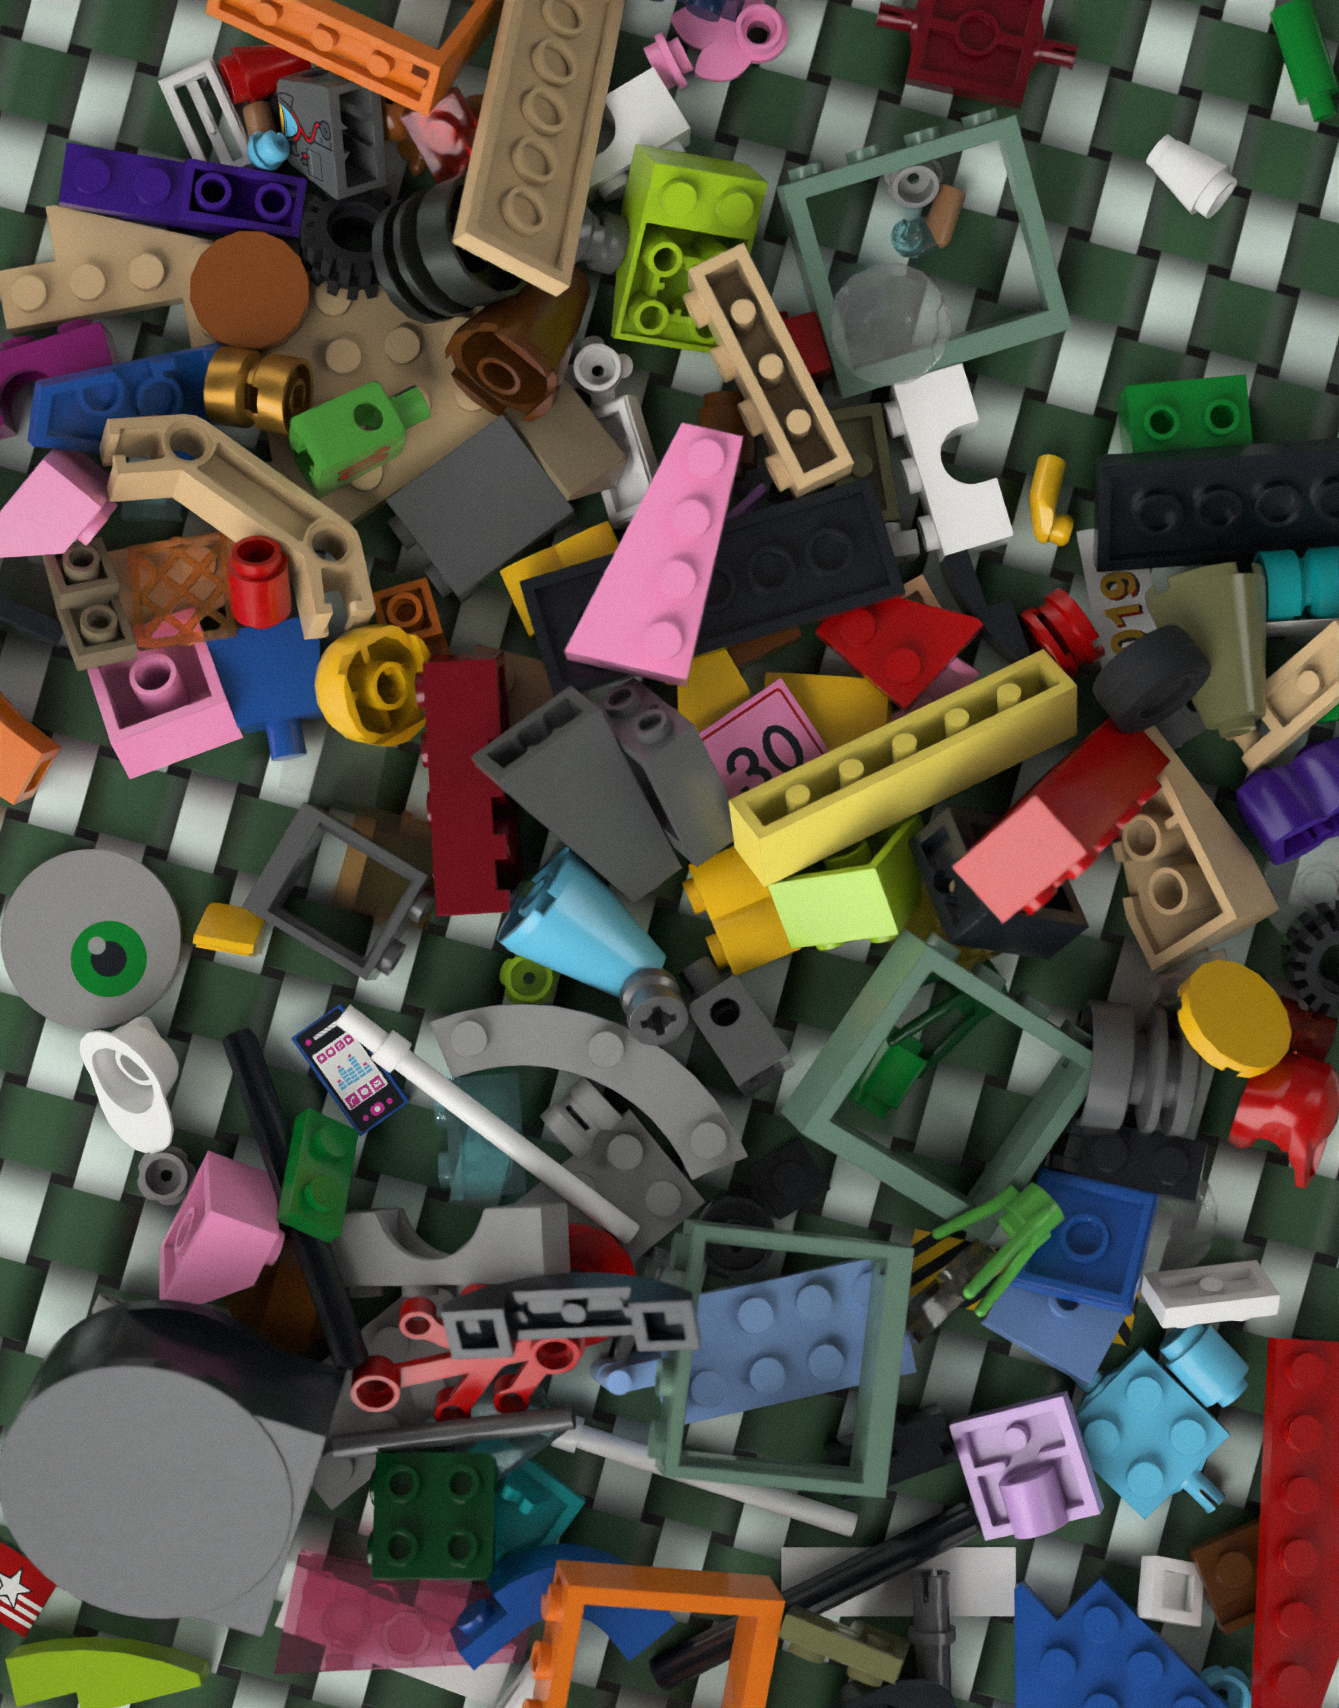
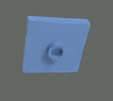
M1143 1277L1140 1279L1137 1294L1142 1287ZM1010 1283L1000 1298L985 1314L980 1324L1086 1386L1091 1383L1127 1314L1014 1288Z

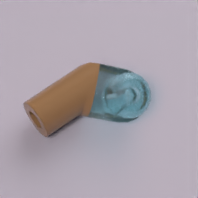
M939 184V191L933 200L928 215L909 222L903 219L893 226L890 239L897 253L905 258L918 259L945 248L952 239L966 193L956 187Z

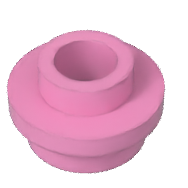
M661 31L654 35L656 42L643 49L651 66L655 68L667 90L677 85L682 90L688 87L684 75L694 69L679 38L676 37L667 42Z

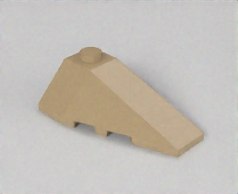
M1155 725L1143 731L1171 760L1156 777L1162 788L1141 806L1143 809L1130 822L1120 829L1122 832L1118 836L1119 842L1112 843L1115 863L1123 862L1129 897L1122 898L1126 919L1152 972L1229 940L1279 910L1253 855Z

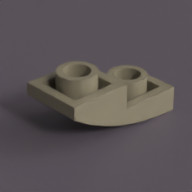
M102 537L92 539L86 546L80 541L74 542L62 554L42 555L58 616L77 671L137 659V642L119 599L120 582Z

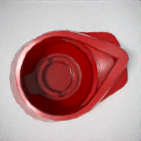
M1286 1053L1266 1073L1249 1078L1227 1142L1237 1148H1248L1258 1138L1278 1145L1282 1152L1289 1153L1288 1158L1295 1172V1186L1305 1189L1316 1174L1328 1137L1334 1130L1338 1120L1339 1078L1337 1071L1330 1062H1321L1300 1053Z

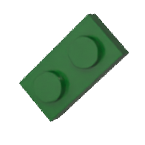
M307 1108L295 1117L276 1221L328 1244L342 1235L359 1134L358 1130L310 1108Z

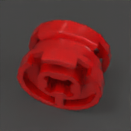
M1056 588L1043 598L1044 605L1038 609L1030 606L1020 613L1017 618L1024 637L1033 652L1036 653L1044 649L1072 679L1078 675L1077 667L1083 663L1094 664L1105 656V649L1102 645L1094 647L1092 642L1099 638L1094 626L1074 599L1064 590Z

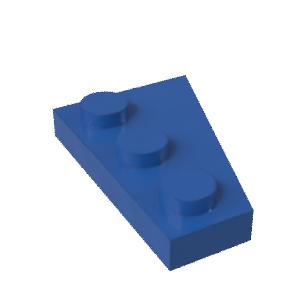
M213 343L37 380L35 382L27 441L33 447L100 453L99 446L107 419L187 414L202 418L215 427V424L209 420L205 410L204 384L209 362L214 353L221 346L225 345ZM184 451L173 452L183 460H195Z

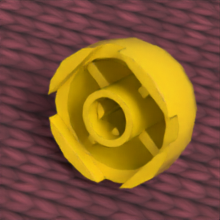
M372 624L347 630L325 649L317 665L314 684L317 704L327 722L347 739L387 747L408 742L426 724V715H422L425 708H419L416 701L415 675L416 672L423 671V662L431 654L423 640L416 634H407L399 626Z

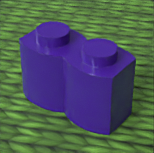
M1339 737L1327 741L1316 740L1305 745L1297 752L1294 760L1289 764L1272 769L1265 767L1254 771L1236 791L1239 815L1275 866L1290 862L1307 854L1322 844L1327 838L1339 836Z

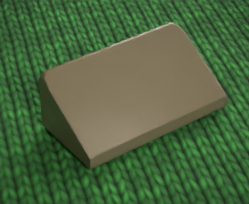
M565 377L563 378L557 400L545 416L532 422L521 421L526 413L509 407L504 409L506 420L567 501L614 488L627 462V456Z

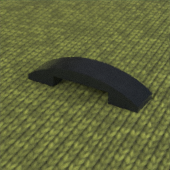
M594 1272L528 1277L503 1282L461 1295L443 1303L441 1309L452 1360L514 1357L517 1340L635 1335L638 1352L695 1350L701 1348V1335L693 1292L666 1282L639 1276Z

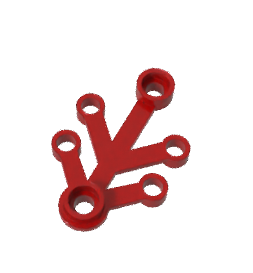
M484 1284L469 1285L462 1290L460 1296L489 1286ZM413 1297L404 1301L400 1307L399 1329L401 1333L410 1339H426L450 1350L443 1319L437 1317L436 1305L424 1297ZM414 1316H420V1317H424V1318H426V1319H424V1320H413V1319H411V1318L414 1317ZM586 1337L517 1340L514 1357L452 1360L451 1352L394 1364L388 1357L371 1355L367 1363L354 1369L352 1372L351 1399L362 1410L383 1412L397 1404L400 1397V1388L463 1375L456 1386L443 1388L436 1394L434 1417L437 1422L471 1418V1408L500 1369L505 1365L524 1361L516 1374H506L495 1381L493 1386V1405L501 1414L526 1411L530 1405L531 1394L546 1374H562L570 1371L577 1365L585 1351ZM515 1393V1394H518V1395H517V1396L510 1397V1396H506L505 1394ZM448 1406H458V1407H460V1408H457V1409H449V1408H446V1407H448Z

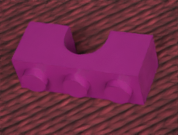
M91 319L73 320L57 327L58 334L36 341L33 336H19L0 344V440L17 436L12 418V403L18 391L25 385L37 380L120 363L112 334L101 322L92 324Z

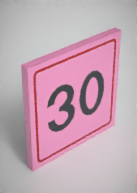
M779 678L699 732L730 799L830 752L782 678Z

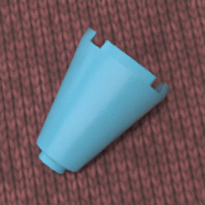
M567 846L555 853L533 877L532 881L536 883L525 899L519 896L497 934V941L505 946L506 950L619 999L620 990L624 982L634 973L650 968L665 970L662 968L666 960V955L592 867Z

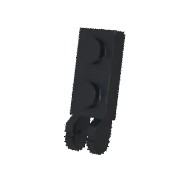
M1071 1119L1060 1136L1068 1135L1083 1138L1079 1160L1049 1151L1039 1167L1156 1193L1162 1198L1197 1204L1208 1144L1156 1132L1141 1133L1139 1129L1120 1126L1117 1130L1076 1126L1075 1120Z

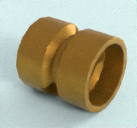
M221 346L209 362L205 376L204 406L209 420L213 424L238 428H251L255 424L260 431L289 435L291 418L312 408L314 378L311 365L306 358L281 354H268L263 358L258 351Z

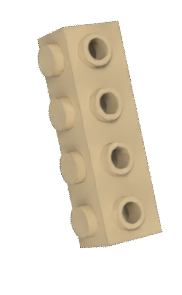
M744 243L689 269L688 288L690 292L683 295L684 303L696 327L699 329L707 325L718 345L710 349L712 359L725 383L735 379L745 401L737 404L739 413L752 437L762 433L772 453L764 461L778 490L781 492L789 488L794 499L813 494L849 476L854 461Z

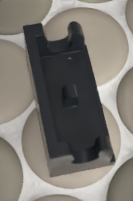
M936 1402L895 1417L887 1487L958 1461V1456L947 1432V1425L943 1414ZM853 1433L823 1443L830 1465L850 1467ZM841 1494L844 1502L861 1497Z

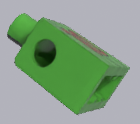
M372 381L292 417L288 449L314 497L318 500L399 456L403 452L407 435L406 429L430 418V410L425 398L416 385H412L388 397L378 381ZM367 426L372 428L374 431H366L361 429L360 427Z

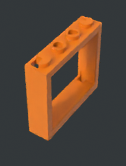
M208 0L206 14L428 117L500 20L504 0H470L474 2L473 6L439 50L332 0ZM416 65H417V66H420V67H422V68H424V69H426V70H428V71H427V72H426V71H423V70L417 68Z
M557 1560L553 1583H549L547 1593H542L541 1614L543 1620H546L543 1641L536 1640L531 1653V1675L533 1679H536L532 1699H525L522 1708H566L584 1604L738 1615L721 1708H765L785 1606V1599L769 1575Z

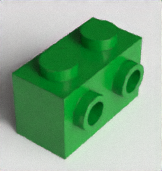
M1246 374L1126 385L1117 397L1123 453L1253 444Z

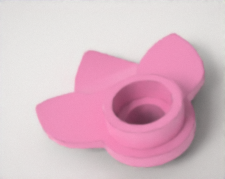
M746 0L736 22L720 17L718 22L707 21L693 15L686 7L679 9L671 15V23L680 39L692 49L700 51L695 66V76L711 82L722 83L734 80L742 75L752 63L763 64L774 60L783 52L788 39V26L785 18L776 8L765 4L764 0ZM754 28H762L767 31L769 38L764 43L757 44L752 42L747 34Z

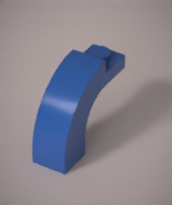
M577 1544L538 1546L503 1559L495 1564L494 1574L489 1579H486L492 1595L486 1600L479 1599L468 1605L458 1616L456 1625L449 1629L459 1654L474 1671L523 1630L543 1620L541 1614L542 1593H547L549 1583H553L557 1560L630 1564L604 1550ZM584 1604L582 1619L590 1621L602 1629L629 1662L677 1623L669 1610Z

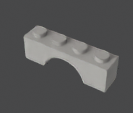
M567 1202L510 1204L486 1208L471 1240L455 1254L441 1252L423 1241L411 1226L404 1208L346 1210L342 1235L330 1242L344 1286L348 1287L349 1298L385 1295L384 1286H401L403 1297L431 1296L439 1294L438 1285H456V1295L460 1296L462 1290L472 1284L492 1286L493 1284L528 1277L571 1273Z

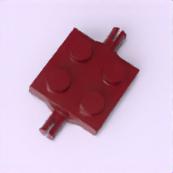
M919 0L915 9L881 1L875 27L880 26L910 33L911 57L905 79L906 85L1019 110L1023 103L1028 77L1036 67L1037 62L1072 70L1078 49V44L1074 45L1043 38L1042 13L1045 0Z

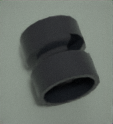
M738 1191L717 1195L706 1203L698 1217L699 1221L775 1229L772 1217L764 1204L751 1194ZM706 1242L704 1260L720 1274L740 1277L751 1275L765 1266L774 1250Z

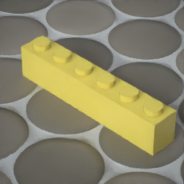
M1042 649L730 799L729 808L734 848L762 885L767 887L1076 736L1077 685L1052 657Z

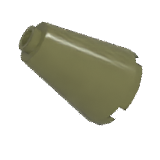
M1236 562L1204 566L1182 572L1167 578L1170 590L1157 595L1153 585L1147 589L1144 596L1147 609L1157 629L1168 625L1180 626L1188 633L1195 646L1208 659L1211 666L1210 676L1191 700L1204 727L1209 730H1218L1221 738L1241 736L1256 729L1255 721L1263 718L1266 714L1267 579L1264 568L1258 563H1251L1252 573H1239Z

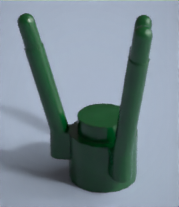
M963 954L956 959L957 962L969 970L977 960L1000 975L985 954H980L971 961H968ZM931 970L920 987L943 980L944 978ZM948 981L945 983V988L949 997L889 1035L887 1044L891 1047L897 1046L955 1008H958L962 1014L972 1010L927 1055L925 1059L928 1063L917 1078L921 1079L980 1021L996 1011ZM1004 985L1002 991L1008 994L1007 987Z

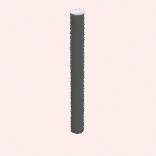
M573 1405L333 1435L332 1452L334 1459L339 1460L376 1455V1453H394L576 1429V1415Z

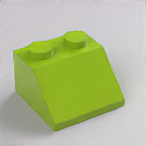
M914 814L768 886L791 949L816 946L818 950H830L843 945L847 941L869 938L871 943H883L900 935L906 924L921 906L922 876L908 844V841L923 829V821L920 814Z

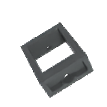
M633 677L623 685L611 689L595 705L603 713L669 843L698 867L734 841L729 808L730 798L694 724Z
M303 802L242 907L362 979L369 981L376 980L381 972L389 976L400 961L406 949V944L399 940L411 920L419 924L430 910L435 900V892L430 889L434 880L433 874L319 806ZM326 831L411 881L367 957L283 907L285 900Z

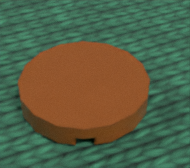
M238 231L217 239L200 255L190 277V302L199 324L217 343L228 347L264 353L284 345L302 328L306 319L311 299V282L301 258L285 241L262 231Z

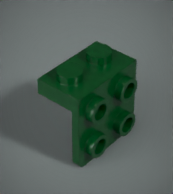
M376 1453L375 1469L372 1471L370 1478V1499L374 1506L373 1531L369 1535L367 1546L368 1563L370 1568H372L371 1579L387 1582L489 1579L494 1574L496 1558L498 1463L496 1458L488 1453Z

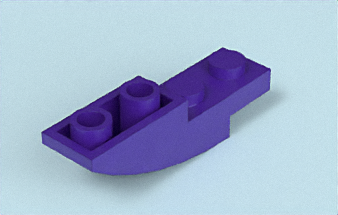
M67 142L58 203L60 207L120 216V220L149 226L219 235H230L238 231H262L279 239L299 240L307 178L187 158L185 163Z

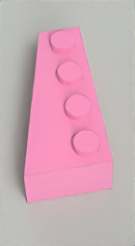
M686 423L681 424L565 649L567 660L687 687L741 455L743 436Z

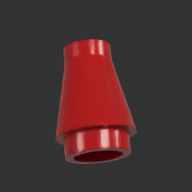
M272 44L231 47L230 55L219 58L220 70L225 86L235 105L245 101L248 104L261 101L277 90V82L280 77L311 69L309 61Z

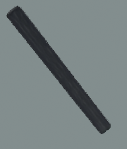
M245 1028L223 1038V1046L278 1204H280L292 1135L257 1036L250 1028ZM286 1225L335 1367L342 1371H350L361 1367L369 1361V1354L330 1243L328 1244Z
M961 1502L782 1592L781 1595L785 1599L781 1626L786 1613L793 1604L820 1615L978 1536L982 1529L973 1508L968 1502ZM738 1615L652 1657L649 1661L650 1671L662 1691H669L729 1661Z

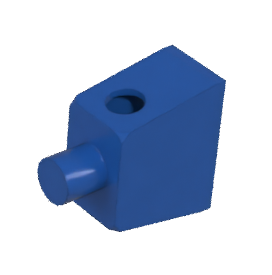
M300 617L286 619L267 629L244 627L205 635L206 644L238 728L244 733L266 730L272 761H285L306 756L307 750L301 723L325 718L317 704L314 684L317 665L327 648V637L304 640Z

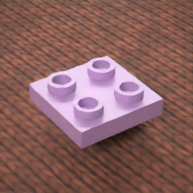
M1068 1391L955 1418L949 1424L985 1541L1013 1534L1017 1539L1038 1537L1058 1530L1067 1524L1068 1521L1098 1515L1104 1509Z

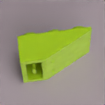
M641 144L635 145L622 201L621 215L625 216L628 221L629 241L622 263L616 270L611 331L613 338L709 354L710 349L718 346L707 325L699 329L696 327L684 303L683 295L690 292L688 288V270L741 243H744L749 255L751 254L768 182L745 163Z

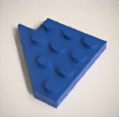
M1102 1574L1059 1616L1023 1579L1015 1585V1708H1233L1146 1619L1138 1617L1137 1610Z

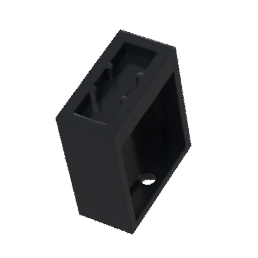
M947 807L908 841L949 944L1048 960L1089 928V924L1069 879L1056 888L1058 890L1057 893L1031 916L1021 908L1006 922L1002 923L952 868L1000 817ZM954 880L955 887L954 890L951 892L950 884Z

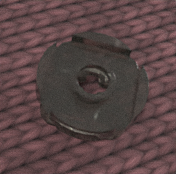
M976 1238L937 1275L945 1284L944 1286L935 1278L908 1303L905 1333L917 1346L967 1299L963 1294L964 1288L997 1254L989 1244L984 1246Z

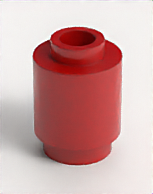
M250 536L236 542L226 562L232 615L243 625L255 629L271 628L284 621L292 611L287 556L281 551L280 545L274 539L266 536Z

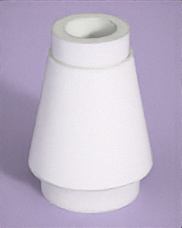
M1169 134L1165 135L1155 145L1146 160V164L1154 169L1157 176L1191 215L1199 212L1206 219L1212 217L1222 207L1237 184V179L1228 173L1229 165L1179 140L1176 141Z

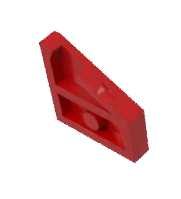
M896 598L826 619L815 630V633L819 639L906 714L983 629V623L976 617L903 598Z

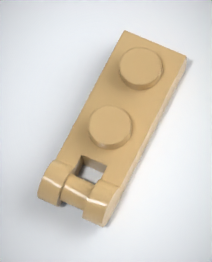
M1334 620L1266 679V714L1261 719L1271 731L1264 737L1255 729L1241 736L1225 738L1227 741L1235 740L1244 752L1241 760L1251 773L1271 765L1279 758L1284 749L1339 703V620Z

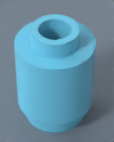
M1209 1323L1197 1324L1188 1328L1175 1327L1159 1345L1158 1349L1166 1357L1164 1364L1204 1407H1210L1215 1403H1218L1222 1408L1230 1405L1245 1391L1249 1384L1244 1378L1248 1372L1249 1365Z

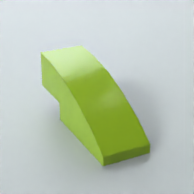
M97 1636L57 1638L19 1645L5 1659L16 1707L76 1692L80 1708H116L202 1686L211 1672L208 1660L172 1647L134 1639Z

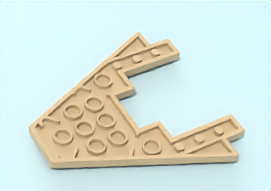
M52 205L46 206L55 261L0 271V294L6 329L11 334L56 327L78 319L95 320L184 303L191 348L217 343L199 324L190 302V277L200 255L215 241ZM312 270L307 271V275L311 282V299L302 328L284 345L260 353L263 358L268 354H281L307 359L311 365L314 378L312 408L367 383L378 381L388 397L412 385H416L425 398L431 414L430 418L406 429L407 435L403 452L399 456L318 499L353 526L385 505L389 497L499 417L473 402L456 385L451 376L456 367L452 355L447 359L445 356V349L454 332L485 306L475 307L468 313L456 315L452 319L443 322L423 324L408 318L391 302L380 285L378 296L375 298L367 299L365 290H359L357 300H347L348 289L340 288L336 297L328 294V281L325 280L317 287L311 281ZM367 426L360 427L361 429L366 431H374L372 428ZM267 432L272 462H266V464L314 497L288 449L289 435ZM218 531L108 551L120 582L119 599L131 629L193 606L202 625L230 607L226 562L236 542ZM56 609L57 620L60 621L59 616H58V612H57V609Z

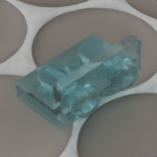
M519 1072L447 1078L524 1137ZM434 1100L436 1127H447L448 1151L438 1152L439 1182L441 1188L451 1187L452 1201L465 1200L471 1197L523 1194L528 1192L526 1169Z

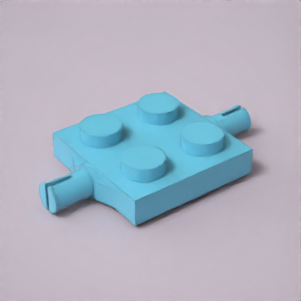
M1140 1346L1121 1366L1105 1372L1103 1375L1097 1371L1089 1385L1084 1386L1072 1379L1085 1392L1074 1413L1092 1469L1144 1520L1168 1496L1181 1491L1183 1488L1207 1513L1214 1511L1216 1506L1201 1489L1218 1505L1223 1502L1226 1495L1201 1470L1206 1459L1230 1436L1229 1431L1145 1348Z

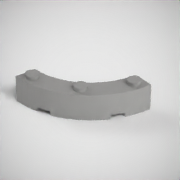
M511 1004L463 1011L430 1022L452 1078L474 1071L501 1066H540L569 1071L595 1080L616 1091L642 1110L666 1135L681 1157L691 1180L748 1157L733 1124L716 1098L696 1075L661 1046H650L637 1041L632 1036L628 1027L616 1021L590 1012L562 1006Z

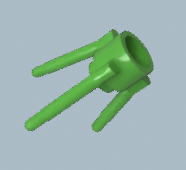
M1033 1182L1021 1192L1009 1184L995 1198L951 1219V1221L935 1228L932 1232V1236L940 1240L1000 1210L1005 1212L999 1219V1223L1011 1239L963 1290L966 1298H973L1007 1264L975 1307L974 1313L978 1317H983L1034 1252L1051 1237L1050 1232L1064 1220V1215L1057 1203L1044 1189Z

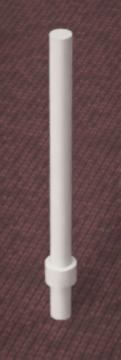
M352 1005L345 1009L335 1024L373 1052L370 1059L389 1073L393 1069L398 1071L623 1244L627 1245L640 1228L639 1224L409 1050L412 1043L392 1029L388 1034Z
M528 1407L527 1410H534L535 1408ZM576 1416V1429L535 1434L552 1440V1447L573 1454L575 1449L578 1448L663 1476L655 1467L656 1459L648 1457V1445L584 1425L585 1418ZM670 1478L850 1538L854 1533L858 1514L779 1488Z

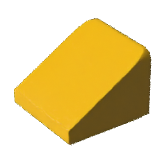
M216 902L210 903L194 934L193 944H196L198 948L257 957V954L261 955L267 921L244 907Z

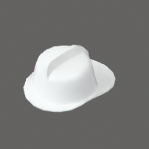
M146 1016L136 1017L128 1024L118 1027L111 1033L102 1030L87 1032L80 1040V1054L85 1067L91 1075L101 1108L110 1126L124 1142L137 1151L149 1152L150 1154L163 1152L171 1144L174 1132L172 1116L166 1097L178 1076L179 1064L175 1053L167 1042L160 1037L151 1019Z

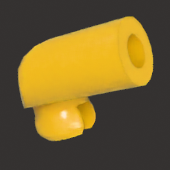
M1050 454L1039 456L1037 459L1028 495L1032 532L1035 538L1044 545L1048 541L1057 546H1064L1069 542L1074 520L1068 514H1058L1055 512L1066 470V462L1062 458Z

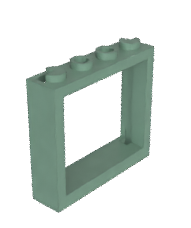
M996 108L961 118L964 130L942 137L938 125L903 136L905 148L883 154L880 143L845 153L848 162L846 166L825 172L823 162L818 161L789 170L788 175L791 183L776 187L810 310L816 313L832 366L830 381L836 397L844 399L1072 329L1016 115L998 119ZM998 140L1042 308L852 366L805 198Z
M904 928L780 1112L803 1135L940 1217L951 1221V1219L995 1198L1009 1184L1019 1192L1024 1189L1087 1096L1093 1051L1090 1047L1093 1044V1036L1067 1018L1060 1028L1048 1021L1047 1017L1052 1009L1023 990L1014 999L1002 991L1007 980L976 960L969 970L956 961L962 951L949 944L942 937L932 932L927 941H924ZM931 970L1063 1054L967 1196L834 1116ZM1000 1210L962 1230L987 1243L999 1226V1219L1005 1212Z
M684 1219L683 1234L675 1233L673 1236L670 1268L671 1270L678 1271L676 1286L693 1292L696 1313L698 1312L706 1242L873 1260L850 1467L681 1450L693 1350H671L668 1352V1358H660L657 1364L655 1393L657 1396H663L660 1421L653 1420L651 1422L648 1435V1457L656 1459L655 1467L667 1478L886 1498L915 1248L900 1242Z

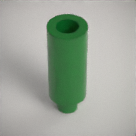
M1293 0L1271 11L1270 17L1298 105H1309L1314 122L1330 119L1337 114L1332 95L1339 91V85L1312 0Z

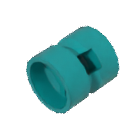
M1339 546L1308 548L1302 558H1299L1291 549L1258 551L1256 553L1253 563H1258L1264 568L1267 579L1266 622L1300 620V617H1306L1307 620L1339 618Z

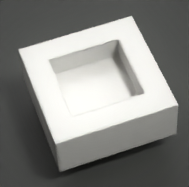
M1157 1555L1142 1556L1137 1608L1138 1617L1184 1627H1201L1204 1586L1195 1564Z

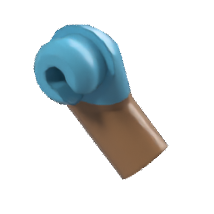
M257 101L248 104L243 109L249 138L247 155L252 165L258 170L273 172L288 158L290 145L287 138L282 133H278L271 103Z

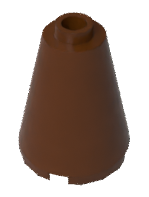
M574 264L570 287L557 297L528 282L516 295L485 306L454 332L445 349V356L447 359L452 355L456 367L451 376L456 385L473 402L497 416L503 414L505 417L504 409L507 407L526 413L521 421L532 422L547 414L557 400L591 292L590 284L581 268Z

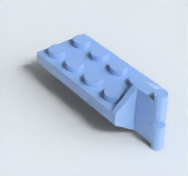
M852 1259L701 1292L697 1312L701 1348L693 1350L684 1425L858 1386L873 1260ZM907 1322L900 1376L916 1373ZM669 1351L634 1352L607 1359H597L591 1364L590 1375L593 1380L615 1395H623L629 1391L655 1386L658 1361L660 1358H668ZM659 1396L662 1405L663 1396Z

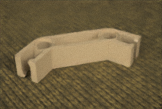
M176 414L107 419L99 451L102 465L113 466L107 484L109 502L174 498L234 542L250 536H266L274 539L288 559L289 577L293 583L304 640L328 636V623L333 614L331 603L325 604L324 593L330 591H338L341 594L348 617L345 631L368 625L376 607L361 539L357 530L347 520L209 422L195 415ZM184 451L195 460H183L173 452ZM126 457H148L151 460L127 463ZM314 550L326 551L336 561H326L320 558Z

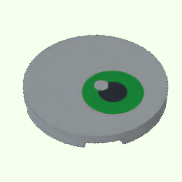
M82 849L60 854L39 865L15 890L8 903L2 922V958L7 974L16 991L34 1010L44 1017L73 1028L101 1029L127 1023L146 1013L170 988L180 967L179 962L183 944L182 917L169 888L154 871L143 863L124 854L108 850Z

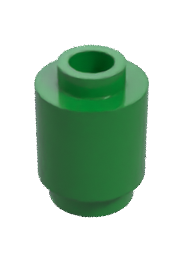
M895 1025L847 1094V1097L882 1119L885 1118L891 1108L898 1109L928 1063L924 1057L919 1055L924 1044L913 1036L894 1047L887 1044L888 1036L900 1029Z

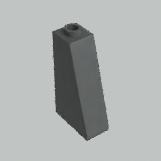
M572 686L566 688L471 756L474 764L632 902L635 903L647 893L656 890L666 879L682 868L600 708Z

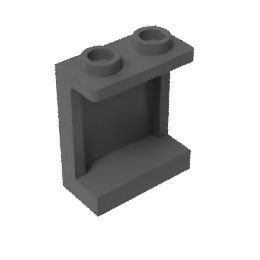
M503 414L386 500L395 514L386 522L407 550L416 544L420 547L430 561L422 570L443 598L453 592L461 603L471 597L470 592L547 534L553 530L559 533L576 520L575 512Z

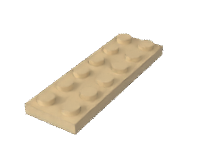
M504 0L452 243L556 297L568 289L571 284L625 0Z

